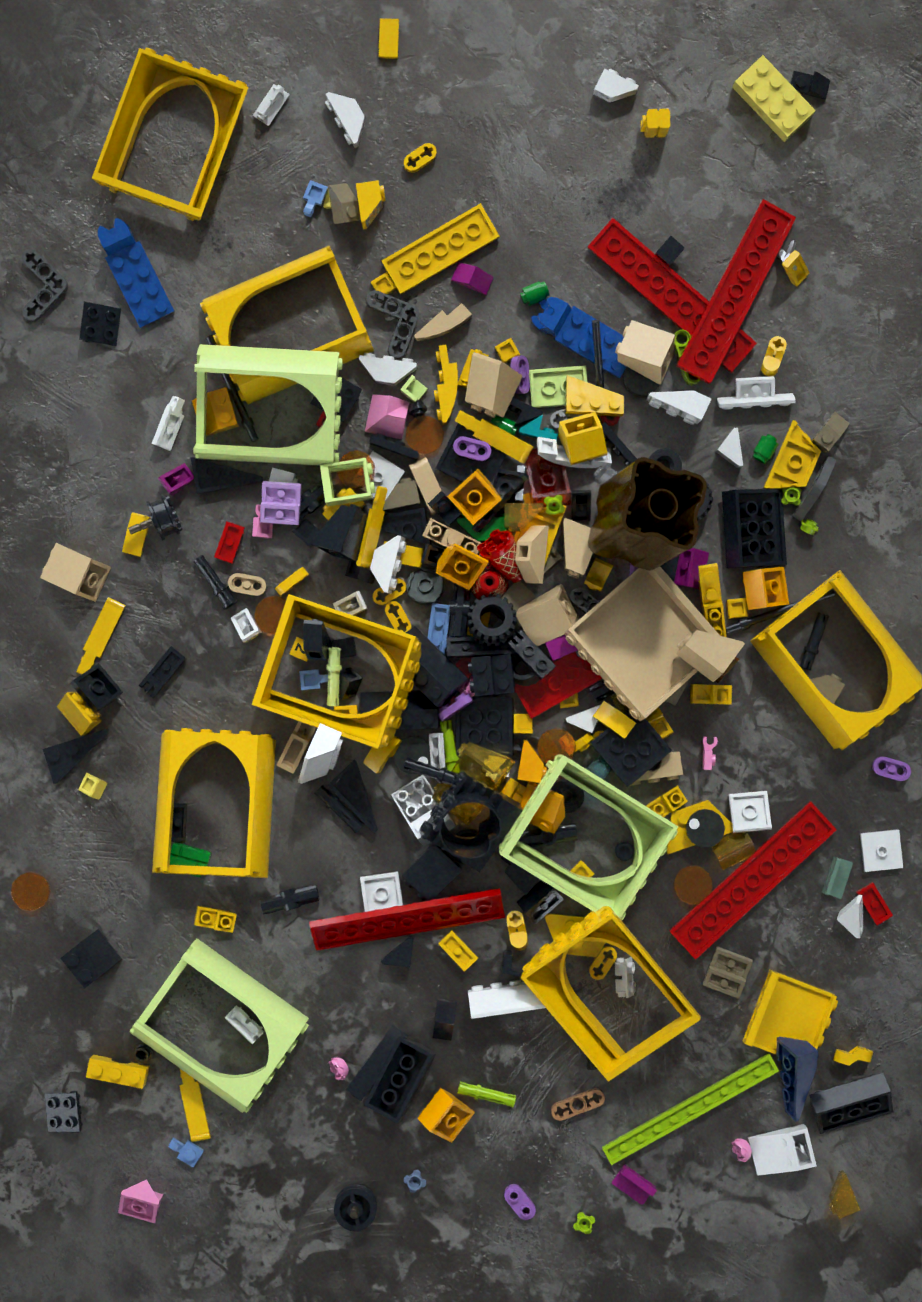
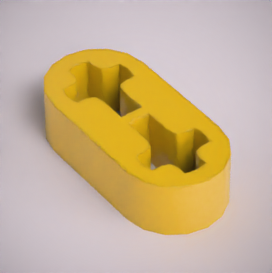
M425 143L408 154L404 159L405 169L410 173H415L431 163L437 156L436 147L431 143ZM426 148H427L428 150H431V149L433 150V151L431 152V154H432L431 157H429L428 155L424 156L423 158L421 157L422 155L425 154V149H426ZM419 158L416 162V167L408 166L410 159L415 161Z
M301 567L281 582L275 590L282 596L306 578L309 573L304 567Z
M396 578L398 584H403L401 587L402 591L398 592L395 590L392 594H388L384 597V602L381 600L377 601L376 598L378 597V592L382 594L385 592L381 587L376 589L373 593L374 602L378 605H385L405 593L406 583L402 579Z
M396 601L389 602L385 607V612L394 629L398 630L397 627L400 624L397 620L401 618L403 623H408L406 629L409 631L411 629V622L402 606ZM392 604L399 607L397 610L399 617L397 618L393 613L388 612Z
M604 946L598 956L595 957L589 967V973L593 979H603L614 964L617 952L613 947ZM609 950H612L611 954L613 955V958H607V960L603 962L605 958V955L603 954L604 951L608 952ZM602 963L601 971L603 973L595 976L593 968H598Z

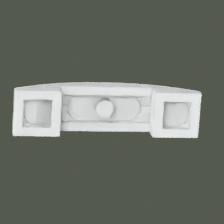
M537 438L538 455L553 463L575 468H599L611 466L612 464L610 448H607L608 454L606 456L571 465L563 446L557 445L555 439Z

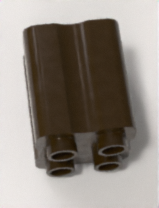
M646 457L638 458L600 486L596 501L597 518L591 526L588 538L589 549L596 555L609 559L621 558L635 567L648 571L660 567L691 549L697 540L699 530L697 515L701 505L704 503L707 489L705 479L701 475L687 470H671L656 460Z

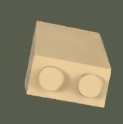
M632 320L629 327L626 326L624 329L622 343L619 342L616 347L615 353H617L618 362L661 385L675 354V335Z
M474 352L471 360L465 401L471 404V409L479 413L483 410L486 415L493 418L496 415L504 417L522 379V375L502 361Z
M564 518L562 522L564 570L568 571V576L578 579L579 576H584L593 554L588 547L591 528Z
M56 543L40 578L71 593L96 602L111 567Z
M560 584L518 608L516 622L520 627L522 626L525 634L536 646H539L564 635V632L578 621L579 615L563 585Z
M696 630L692 635L688 633L677 646L680 649L676 654L714 682L725 672L745 643Z

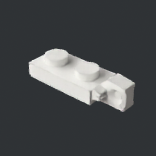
M176 396L172 397L162 415L152 441L153 445L168 451L172 449L184 418L182 407L185 400Z

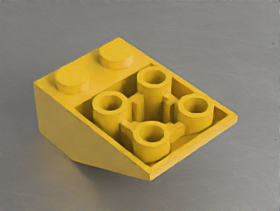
M67 692L57 705V708L81 736H85L102 722L99 718L101 716L100 712L94 713L77 692Z

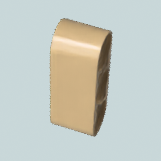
M425 457L410 464L409 467L431 515H434L436 512L428 503L441 492V488Z

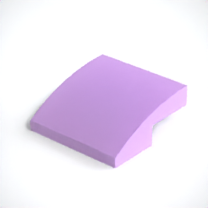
M263 481L260 522L299 525L302 484Z

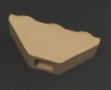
M430 518L422 535L445 549L447 546L455 543L475 554H478L477 546L481 544V542Z
M531 526L517 541L515 562L525 583L543 584L549 526Z

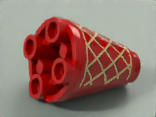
M499 529L492 531L489 535L490 537L477 546L479 555L488 560V563L513 583L521 581L523 577L515 562L517 545L513 534L510 531L500 532Z
M486 565L471 587V592L478 600L483 595L488 597V594H493V597L499 594L502 597L507 591L508 580L494 567ZM489 578L493 580L491 586L486 585V580Z

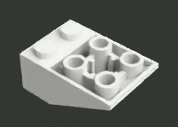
M696 391L651 392L646 400L649 401L650 406L657 409L662 407L667 410V414L674 417L679 415L684 418V422L694 425V423L698 424L702 420L711 398Z
M421 775L391 794L415 836L425 847L431 842L421 838L420 827L424 821H428L432 808L435 805L438 806L441 801L425 776ZM447 814L444 822L450 831L456 825L450 815Z
M804 1124L748 1137L757 1176L799 1171L817 1166L808 1129Z

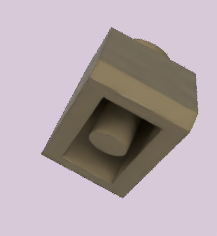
M348 184L328 185L334 224L361 220L358 200Z
M834 412L811 441L821 451L827 453L850 423Z
M411 478L401 479L400 483L395 485L385 500L383 511L419 505L420 500L416 480L412 481Z
M835 674L810 679L820 693L833 704L845 686L841 682L842 679Z

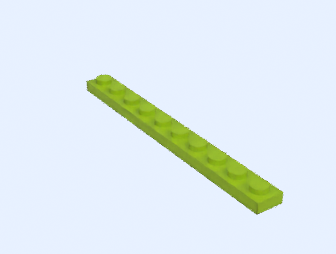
M768 1053L602 1146V1149L610 1164L613 1165L774 1075L779 1070Z

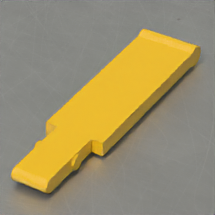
M460 410L455 419L457 423L465 426L466 429L472 430L474 432L473 436L523 464L533 449L532 445L483 418L479 421L474 416H470Z
M378 486L376 489L372 509H369L360 552L356 562L357 566L371 567L385 513L383 507L387 494L386 487Z
M110 597L107 598L83 647V650L86 652L81 658L77 673L82 675L92 668L96 657L101 658L126 605Z
M180 1069V1077L183 1084L179 1086L191 1142L210 1139L211 1136L199 1082Z

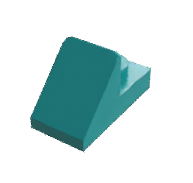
M543 415L519 430V435L535 439L542 437L557 441L558 434L554 433L555 430L544 428L540 430Z

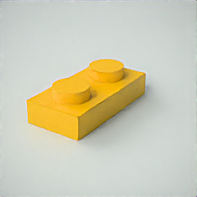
M453 930L438 942L464 972L478 959L476 954Z

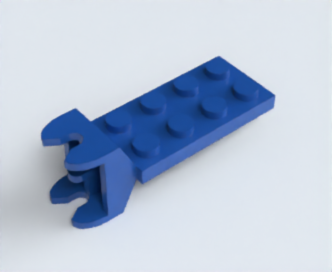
M115 218V228L108 230L103 226H99L98 237L108 255L105 259L141 328L174 312V309L141 242H136L130 227L124 221Z
M549 297L546 300L540 301L539 304L544 311L543 313H538V316L531 317L534 326L546 334L555 336L554 340L595 364L592 320L597 319L575 306L571 308L568 303L556 297ZM600 322L603 370L620 378L627 366L618 362V356L615 351L618 343H622L624 337Z

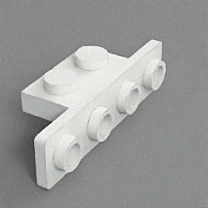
M774 376L736 378V397L717 398L719 408L725 410L733 409V407L751 408L758 405L761 407H770L774 404L789 406L790 403H796L793 393L775 394Z

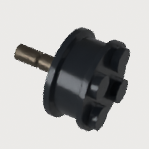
M161 495V499L152 503L146 501L151 513V519L128 528L132 535L154 526L158 530L162 541L165 540V536L175 532L178 535L183 530L169 495Z
M353 1184L346 1186L338 1193L334 1204V1216L339 1225L349 1231L364 1230L371 1225L376 1216L377 1201L369 1188Z

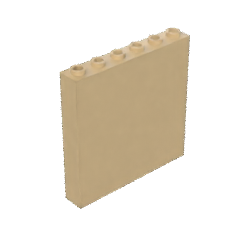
M661 567L651 571L641 568L635 570L564 632L568 643L572 646L574 645L579 650L580 657L592 665L591 669L593 672L605 680L604 684L606 687L617 694L619 702L626 705L630 709L629 712L632 717L639 721L649 716L698 672V670L676 654L680 649L677 646L688 633L692 635L696 630L719 635Z

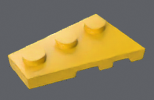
M566 376V414L586 415L596 412L597 415L623 417V395L577 378Z

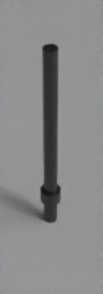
M213 335L206 337L208 345H217ZM221 373L240 414L243 428L247 430L252 442L257 441L259 438L253 427L254 422L248 416L234 382L229 374Z
M829 590L814 603L834 597V590ZM799 601L748 619L746 617L740 619L737 623L726 626V633L729 634L740 629L743 631L749 629L754 624L783 615Z

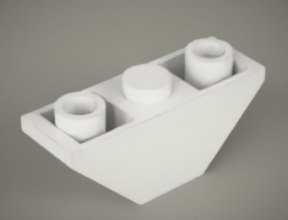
M330 92L326 93V106L330 112L334 111L337 117L334 119L338 127L344 128L346 132L344 137L349 145L353 144L354 148H357L365 124L363 112L355 99Z
M364 353V356L359 355L360 363L378 384L395 386L417 370V363H413V359L402 358V361L394 360L395 357L392 356L376 358V355L371 353Z
M398 535L374 550L370 567L382 590L389 594H392V590L396 589L397 579L395 578L402 565L400 557L401 553H404L406 549L405 538Z

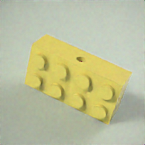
M764 55L750 66L734 82L732 87L784 142L803 126L816 111Z

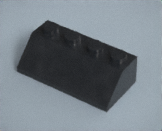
M414 626L406 632L416 636L419 642H421L420 668L414 675V685L436 707H443L469 678Z
M420 690L409 692L407 707L402 711L400 717L402 718L401 725L396 730L438 728V707ZM393 691L361 692L360 714L372 711L383 705L392 696Z
M399 1036L364 1106L397 1124L401 1122L436 1052L420 1043Z
M883 1073L872 1074L867 1078L853 1080L850 1083L836 1085L830 1089L816 1091L809 1095L820 1134L893 1113L891 1090Z

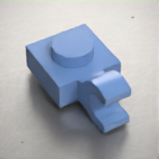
M310 180L303 199L307 201L303 211L305 216L312 217L315 205L322 206L328 191L327 186Z
M319 669L299 671L301 690L320 689L321 683L328 682V674L320 675Z
M175 1138L171 1140L168 1146L170 1149L179 1152L177 1158L191 1167L195 1166L204 1149L189 1140L183 1144Z

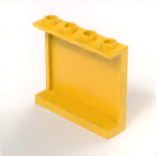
M769 969L742 1041L746 1045L755 1046L773 1054H776L777 1037L780 1036L808 1041L817 1049L822 1046L824 1036L822 1035L831 1023V1018L829 1017L831 1012L835 1011L837 1007V996Z

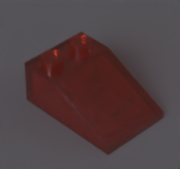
M538 448L532 449L525 462L526 474L529 476L527 482L532 509L546 507L544 503L545 497L551 498L556 495L563 497L562 505H571V490L566 467L548 461L538 455Z

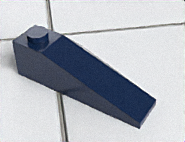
M780 1036L777 1037L776 1055L777 1060H781L782 1065L779 1075L785 1085V1088L782 1089L785 1112L797 1122L800 1119L817 1069L819 1054L818 1050L808 1041Z

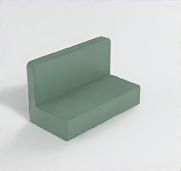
M834 856L822 893L842 899L853 862Z

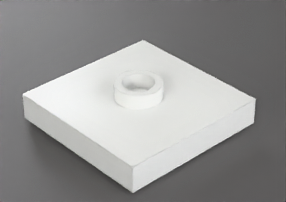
M372 451L367 459L368 463H372L373 474L370 475L371 482L375 483V489L378 486L387 488V499L405 471ZM362 467L352 483L366 492Z
M767 791L728 795L733 833L772 829Z
M899 829L860 833L864 872L903 868Z
M398 871L360 877L365 912L403 905Z

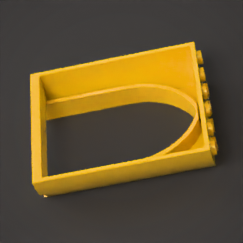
M139 48L92 179L99 185L110 188L109 191L113 193L119 191L183 214L188 220L194 221L196 219L199 221L203 215L248 91L247 84L236 80V82L230 81L227 76L222 74L216 76L211 74L210 70L200 67V69L194 68L191 63L186 61L177 62L175 58L167 54L163 56L158 55L153 49L145 48L144 50ZM196 85L206 94L212 104L215 130L189 205L121 181L141 123L151 105L163 94L174 88Z
M326 246L209 296L200 303L204 314H208V317H205L209 328L212 331L215 330L216 334L213 337L216 344L231 346L230 336L234 320L241 308L252 297L266 289L328 263L357 331L311 351L339 352V358H343V364L359 358V355L363 356L364 353L374 351L366 328L363 325L330 246ZM229 374L234 384L237 383L239 386L238 394L241 401L246 400L248 405L298 384L293 380L283 377Z
M841 570L837 571L750 640L834 749L840 748L843 750L858 738L860 740L865 738L870 733L869 730L872 727L880 726L885 721L884 718L887 715H893L898 712L901 704L904 702L906 704L915 698L914 694L922 689V674ZM832 588L835 589L874 639L885 658L888 671V685L885 697L878 709L867 712H851L828 701L775 635L776 632Z
M288 594L252 705L317 728L320 724H323L341 732L343 737L377 749L386 747L394 737L396 729H399L402 718L400 717L402 711L407 707V696L413 689L414 675L420 668L421 642H419L416 636ZM295 617L304 620L318 619L323 621L325 627L360 638L376 647L388 661L394 675L395 688L392 696L383 705L372 711L362 714H342L273 690L272 686Z
M181 728V731L164 730V733L161 734L152 873L268 878L276 740L272 738V735H253L250 731H239V734H233L230 730H220V733H214L210 729H201L200 732H195L189 728ZM218 743L228 748L239 758L249 780L250 803L246 868L170 865L174 793L177 779L184 765L195 753L204 747Z
M603 906L596 912H590L586 915L585 920L580 923H574L565 934L562 932L554 939L555 941L550 944H544L531 961L522 968L521 979L608 1082L701 1020L700 1014L609 906ZM582 941H599L620 948L640 965L681 1016L625 1053L571 987L565 966L566 955L570 947Z

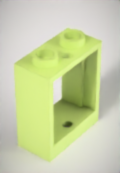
M366 458L320 465L327 506L373 499V493H376L375 483L371 482L370 475L373 474L372 463H368ZM363 467L367 493L334 498L331 472Z

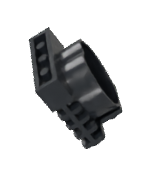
M461 771L460 774H456L452 779V785L449 790L446 789L443 792L438 806L435 805L432 808L428 821L422 823L420 835L422 839H427L431 844L439 846L441 850H446L450 855L460 858V862L480 873L523 810L519 802L502 792L499 794L495 789L487 787L485 783L479 782L473 776L470 777L466 772ZM473 802L487 806L490 810V815L479 824V831L473 837H459L450 832L445 825V816L460 804Z

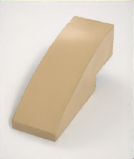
M462 303L448 316L442 310L414 335V339L416 341H424L445 335L462 326L472 318V314Z
M298 721L277 766L294 774L317 727Z

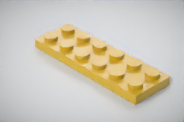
M480 203L381 260L401 295L497 240L500 236Z

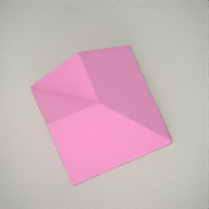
M372 394L365 432L371 434L378 433L386 437L402 440L410 402L393 396Z
M146 1179L121 1192L118 1213L155 1223L163 1194L154 1192Z

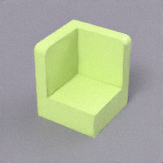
M412 375L400 390L403 395L414 403L422 398L428 388Z

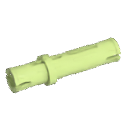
M338 647L328 648L329 659L326 665V670H328V706H339V676L342 665H340L341 648Z

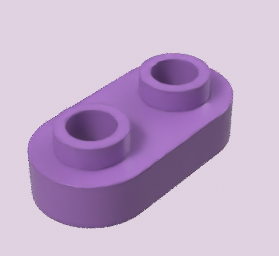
M515 356L511 360L510 367L522 375L515 393L518 395L525 394L530 389L529 363L525 356Z
M459 437L453 444L455 453L462 457L485 461L491 455V447L484 441ZM460 444H466L467 448L461 450L459 446ZM480 448L485 450L484 455L478 454Z
M462 693L454 699L455 703L452 705L446 704L440 708V713L438 714L440 720L443 722L471 704L474 700L470 694L465 695Z
M880 756L875 758L872 763L873 771L880 776L905 781L911 775V768L905 762ZM881 762L885 765L882 770L878 767ZM900 767L903 769L901 775L897 773V769Z
M517 1184L507 1186L504 1191V1197L515 1213L523 1220L533 1218L536 1212L535 1205L524 1190ZM515 1192L518 1194V1196L516 1198H512L510 1196L511 1193ZM526 1207L530 1209L528 1213H524L522 1210Z

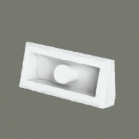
M443 733L429 734L431 765L438 768L445 767Z

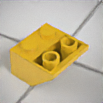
M596 412L559 422L558 436L571 465L608 454L603 428Z

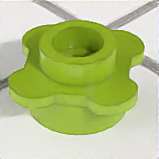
M790 487L782 489L784 496L781 501L784 505L789 503L798 506L800 504V488Z
M561 495L551 498L545 497L544 503L546 504L547 514L555 515L564 512L565 507L562 505L563 497Z
M808 518L801 521L800 529L804 532L814 535L815 531H819L815 521Z
M579 1212L573 1227L576 1231L579 1230L585 1234H590L595 1218Z

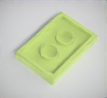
M586 365L529 370L532 407L566 406V376L568 375L587 382Z

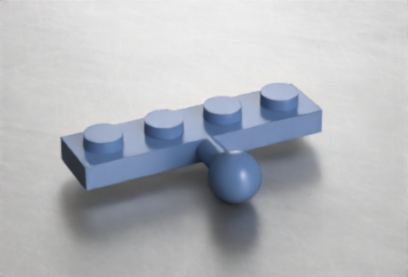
M432 603L427 638L445 655L450 605Z

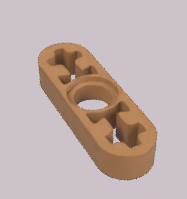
M593 1088L558 1101L551 1108L552 1116L554 1119L562 1121L597 1108L605 1101L604 1093L599 1088ZM593 1093L601 1095L598 1102L591 1100L589 1101L590 1105L587 1106L584 1096L590 1099L593 1097ZM574 1100H582L583 1107L578 1110L574 1109L572 1106ZM569 1102L571 1113L567 1109L563 1111L562 1116L559 1113L555 1114L557 1107L560 1106L561 1109L567 1108L565 1103Z

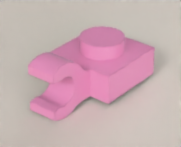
M256 505L255 511L258 517L253 518L252 536L272 538L273 523L260 522L261 505Z
M707 737L702 739L703 770H712V766H715L716 756L712 754V749L717 745V737H713V743L710 745L707 743Z

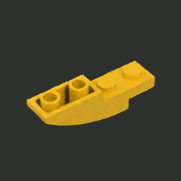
M440 345L439 351H436L437 363L441 362L442 370L438 371L440 382L444 381V384L437 385V390H434L435 402L439 401L440 409H437L438 421L442 420V424L446 425L452 414L457 397L458 370L457 362L449 364L447 346Z
M714 563L698 566V582L703 616L720 636L727 637L718 565Z

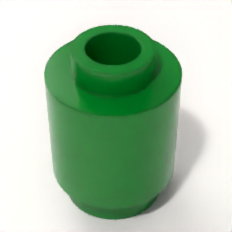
M544 281L522 288V293H520L523 303H527L529 306L545 300L550 295Z
M495 416V418L492 417L490 422L514 436L518 429L515 426L516 422L505 417Z
M769 434L766 436L762 435L753 451L752 457L766 464L767 461H770L779 445L776 442L777 439Z

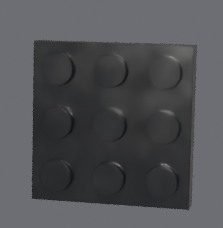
M458 423L435 469L461 482L465 481L474 471L479 469L491 482L495 470L500 469L507 454L490 445L491 455L485 461H477L457 455L453 448L457 438L468 437L480 440L473 436L474 432L472 430L466 429L465 426ZM460 444L459 448L465 450L467 446L466 444ZM480 448L478 454L484 455L485 450Z
M472 698L474 701L456 713V755H514V698Z
M629 711L625 715L636 722V724L625 739L610 728H607L590 743L627 788L672 751L646 719L639 721L633 718Z

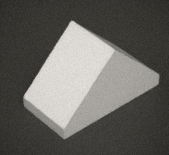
M734 428L716 452L736 468H741L743 460L738 428Z
M356 591L333 603L335 610L350 615H356L367 610L360 591Z
M247 608L231 617L244 643L262 634Z
M600 705L569 716L565 720L592 733L598 721L593 715Z
M863 895L855 897L840 910L837 920L856 938H860L863 932Z

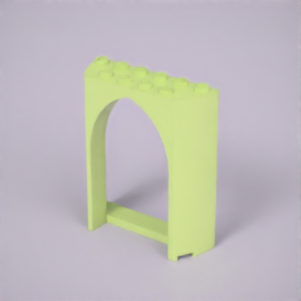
M200 344L197 351V364H195L194 372H197L196 444L193 448V453L196 454L195 458L317 466L339 462V453H336V450H338L340 444V434H336V432L339 431L341 415H337V412L341 408V396H338V393H340L342 388V377L338 376L339 370H342L343 358H339V352ZM207 372L276 376L293 380L307 388L319 400L325 411L326 420L310 438L289 447L268 448L206 444Z
M562 754L556 755L553 762L551 760L547 761L545 766L549 769L512 828L503 838L502 844L499 845V853L594 912L603 906L611 907L622 921L626 915V909L634 903L636 893L646 884L648 874L655 870L657 860L665 854L667 844L675 838L678 826ZM559 775L614 808L624 818L631 830L634 841V858L631 866L620 873L608 877H585L567 870L519 840Z
M196 938L129 1032L237 1110L247 1113L253 1105L251 1101L253 1099L256 1101L263 1092V1084L268 1085L273 1078L275 1067L279 1069L287 1057L285 1053H291L298 1042L296 1038L299 1033L303 1035L309 1024L306 1022L309 1018ZM187 964H189L243 1002L256 1014L267 1035L269 1045L268 1062L261 1069L248 1074H222L200 1064L145 1023Z

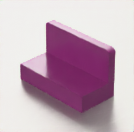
M691 548L680 554L674 583L679 586L699 589L698 566L707 565L709 552Z
M626 1164L622 1166L612 1180L614 1186L641 1205L645 1203L650 1195L653 1197L657 1191L655 1185Z

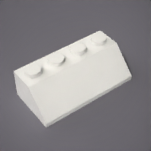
M323 724L319 725L304 758L299 783L303 784L325 776L329 769H334L343 742L340 739L341 732Z
M521 980L509 981L510 984L502 985L501 982L490 984L491 987L483 988V985L472 986V990H468L471 1019L546 1007L525 982H521Z

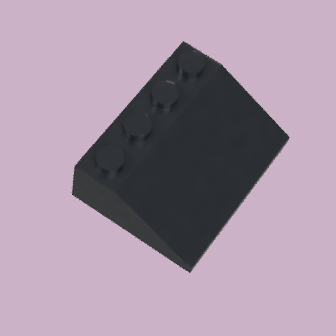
M735 489L722 492L727 568L787 565L784 511L781 501L783 498L782 489Z

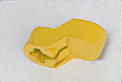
M779 336L771 338L761 365V371L764 375L774 376L778 372L787 345L784 338Z
M511 911L507 915L510 942L515 950L522 951L528 946L525 920L521 912Z
M856 1046L849 1052L836 1049L833 1060L849 1066L857 1060L871 1062L873 1051L860 1046Z

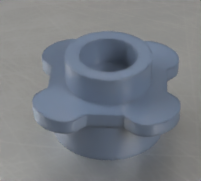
M414 1170L411 1175L404 1177V1183L408 1185L409 1191L412 1193L426 1186V1180L421 1177L419 1170Z

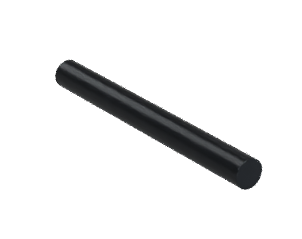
M592 320L596 385L604 388L600 321Z

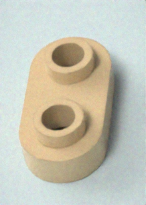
M235 573L228 580L229 588L237 593L260 596L267 588L265 580L258 576ZM238 579L242 582L239 587L235 585V581ZM255 583L261 585L259 590L254 589Z

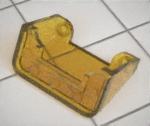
M471 742L468 744L463 743L457 751L459 753V760L453 767L452 772L459 773L464 771L470 777L473 776L477 781L483 782L487 787L497 791L516 761L509 756ZM438 782L434 787L436 792L432 798L440 803L443 792L446 789L449 790L451 785L439 784ZM473 802L464 803L454 807L450 813L469 826L486 806Z

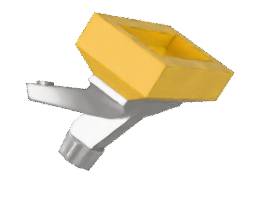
M793 240L790 242L787 252L780 249L777 257L782 260V266L791 283L797 287L810 272L801 254L795 250L796 242Z

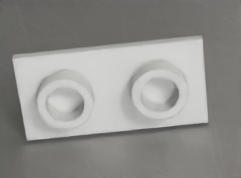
M273 84L253 116L269 126L290 94L285 92L282 86Z
M632 957L627 959L616 958V962H614L615 976H622V979H615L616 993H618V997L629 998L634 996L636 991V983L633 981L635 964L632 962Z
M236 1005L225 1019L253 1044L264 1033L263 1027H260L253 1019L251 1020L250 1016L241 1009L242 1007L239 1008Z

